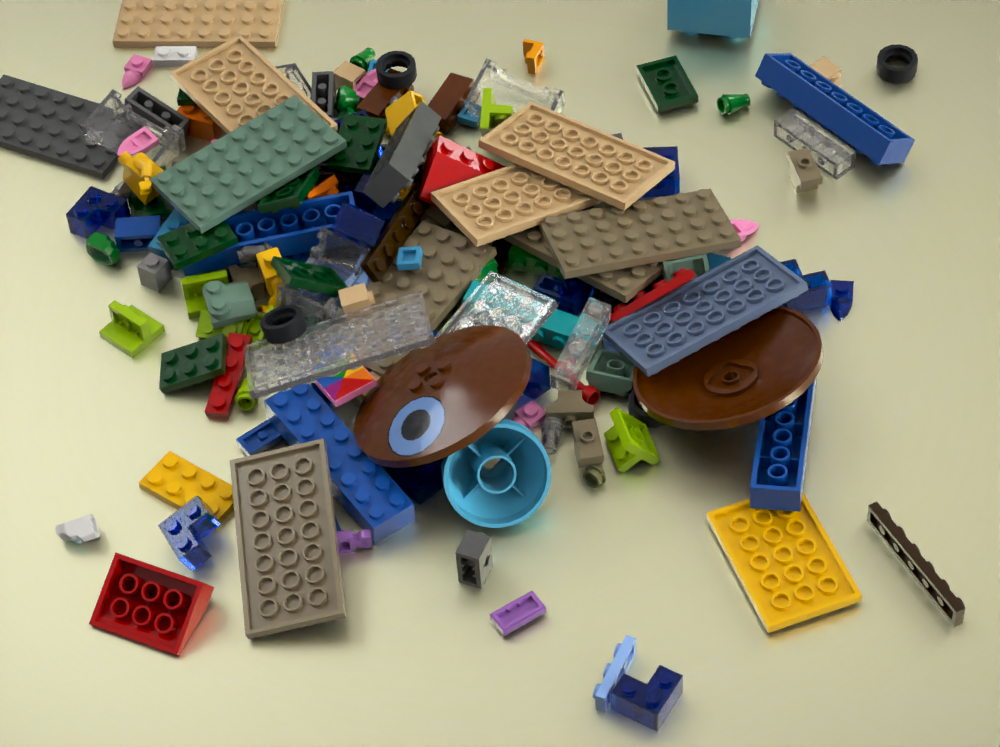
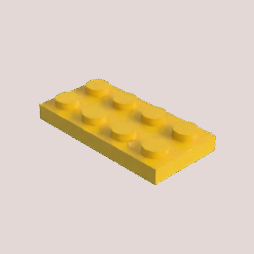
M171 451L139 482V487L143 491L213 530L234 510L231 484Z

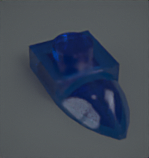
M830 280L829 306L832 314L838 321H842L851 310L854 281Z

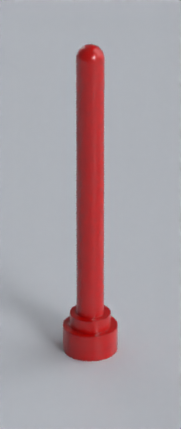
M522 336L524 343L531 351L575 390H582V399L586 403L595 405L599 401L601 393L594 386H585L530 337Z

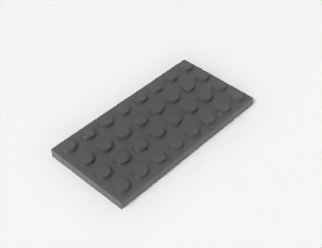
M3 75L0 78V147L104 180L118 162L119 156L117 153L122 142L142 128V126L123 115L124 111L8 75Z

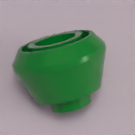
M346 85L339 87L335 103L336 111L340 113L347 107L354 110L359 105L360 97L356 95L355 90Z

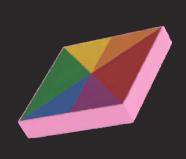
M354 355L312 375L313 382L335 407L377 386L376 379Z

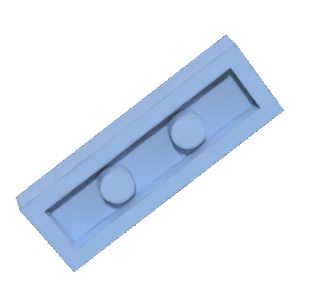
M626 635L622 644H617L613 655L614 660L611 664L608 663L603 673L604 679L601 684L598 683L593 692L597 711L606 713L636 654V638Z

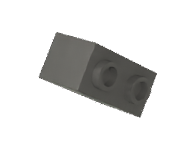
M467 530L455 552L458 582L482 589L493 568L491 536H487L482 532Z

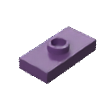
M530 591L492 612L490 620L500 633L506 636L547 612L541 600L533 591Z

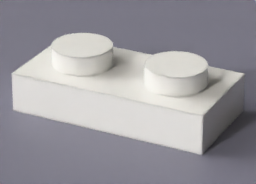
M156 46L153 57L154 67L183 66L197 58V47Z

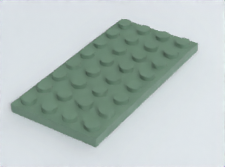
M294 95L157 174L150 181L152 182V187L202 234L347 148V141Z

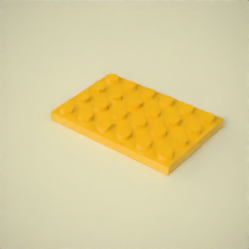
M804 493L802 494L800 512L750 508V498L707 512L706 519L767 633L862 601L861 592Z

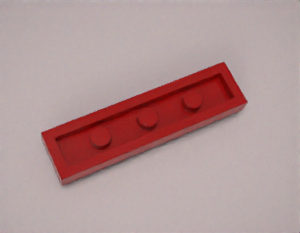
M684 267L673 273L675 278L666 282L663 279L654 284V290L646 294L644 290L633 297L634 301L626 305L623 302L613 308L614 313L609 316L615 322L697 278L693 269L686 270Z
M229 332L227 338L226 374L214 379L205 408L206 416L229 419L253 342L251 335Z

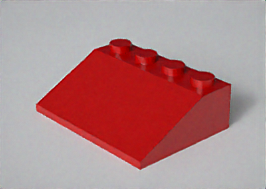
M439 135L426 155L419 199L436 206L431 200V192L506 166Z
M115 552L89 624L179 656L204 615L214 587Z

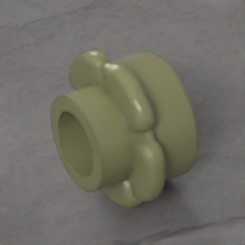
M588 465L585 468L586 471L583 474V479L587 485L597 488L605 483V472L600 466Z

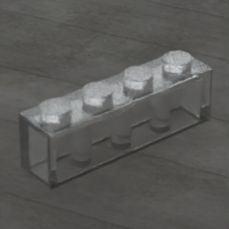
M791 108L774 120V137L793 150L809 148L817 167L835 180L855 167L856 151L796 109Z
M589 297L550 375L552 388L557 390H576L611 319V305Z

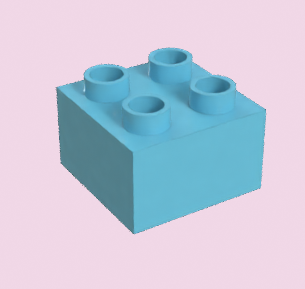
M667 0V30L681 31L687 35H696L698 33L722 35L724 38L731 40L738 38L750 39L759 0Z

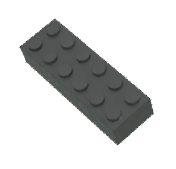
M421 101L395 129L362 192L382 208L389 202L393 204L400 196L399 192L401 189H408L414 181L412 178L419 171L418 167L424 161V155L430 149L428 146L435 139L434 135L440 129L438 124L442 117Z

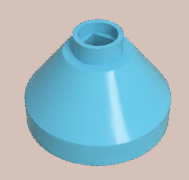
M502 419L490 431L472 444L444 457L441 477L449 502L463 518L482 527L502 528L520 523L541 506L551 483V465L542 443L530 429L518 422ZM501 458L492 468L483 466L490 459Z

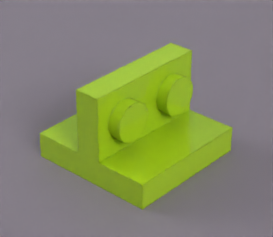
M483 88L480 119L482 137L514 114L512 105H496L492 88Z
M226 270L181 278L189 319L199 318L201 310H207L202 294L206 283L213 280L221 281L224 284L229 283Z
M114 300L108 305L112 321L100 330L99 334L103 340L133 359L165 332L163 324L132 304L128 307Z
M617 407L611 411L610 416L614 426L607 430L604 436L617 469L624 473L641 459L651 465L659 462V455L646 424Z

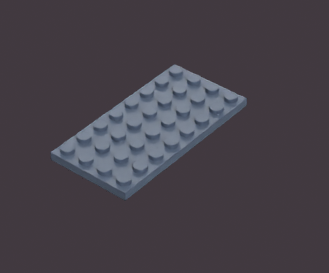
M757 245L637 311L602 328L601 331L605 339L649 377L671 364L679 362L682 358L699 351L704 346L719 340L726 334L739 329L750 321L758 319L761 315L772 309L778 308L783 303L798 297L808 290L806 281Z

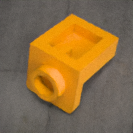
M524 39L523 54L525 64H527L528 73L536 75L545 59L543 42Z

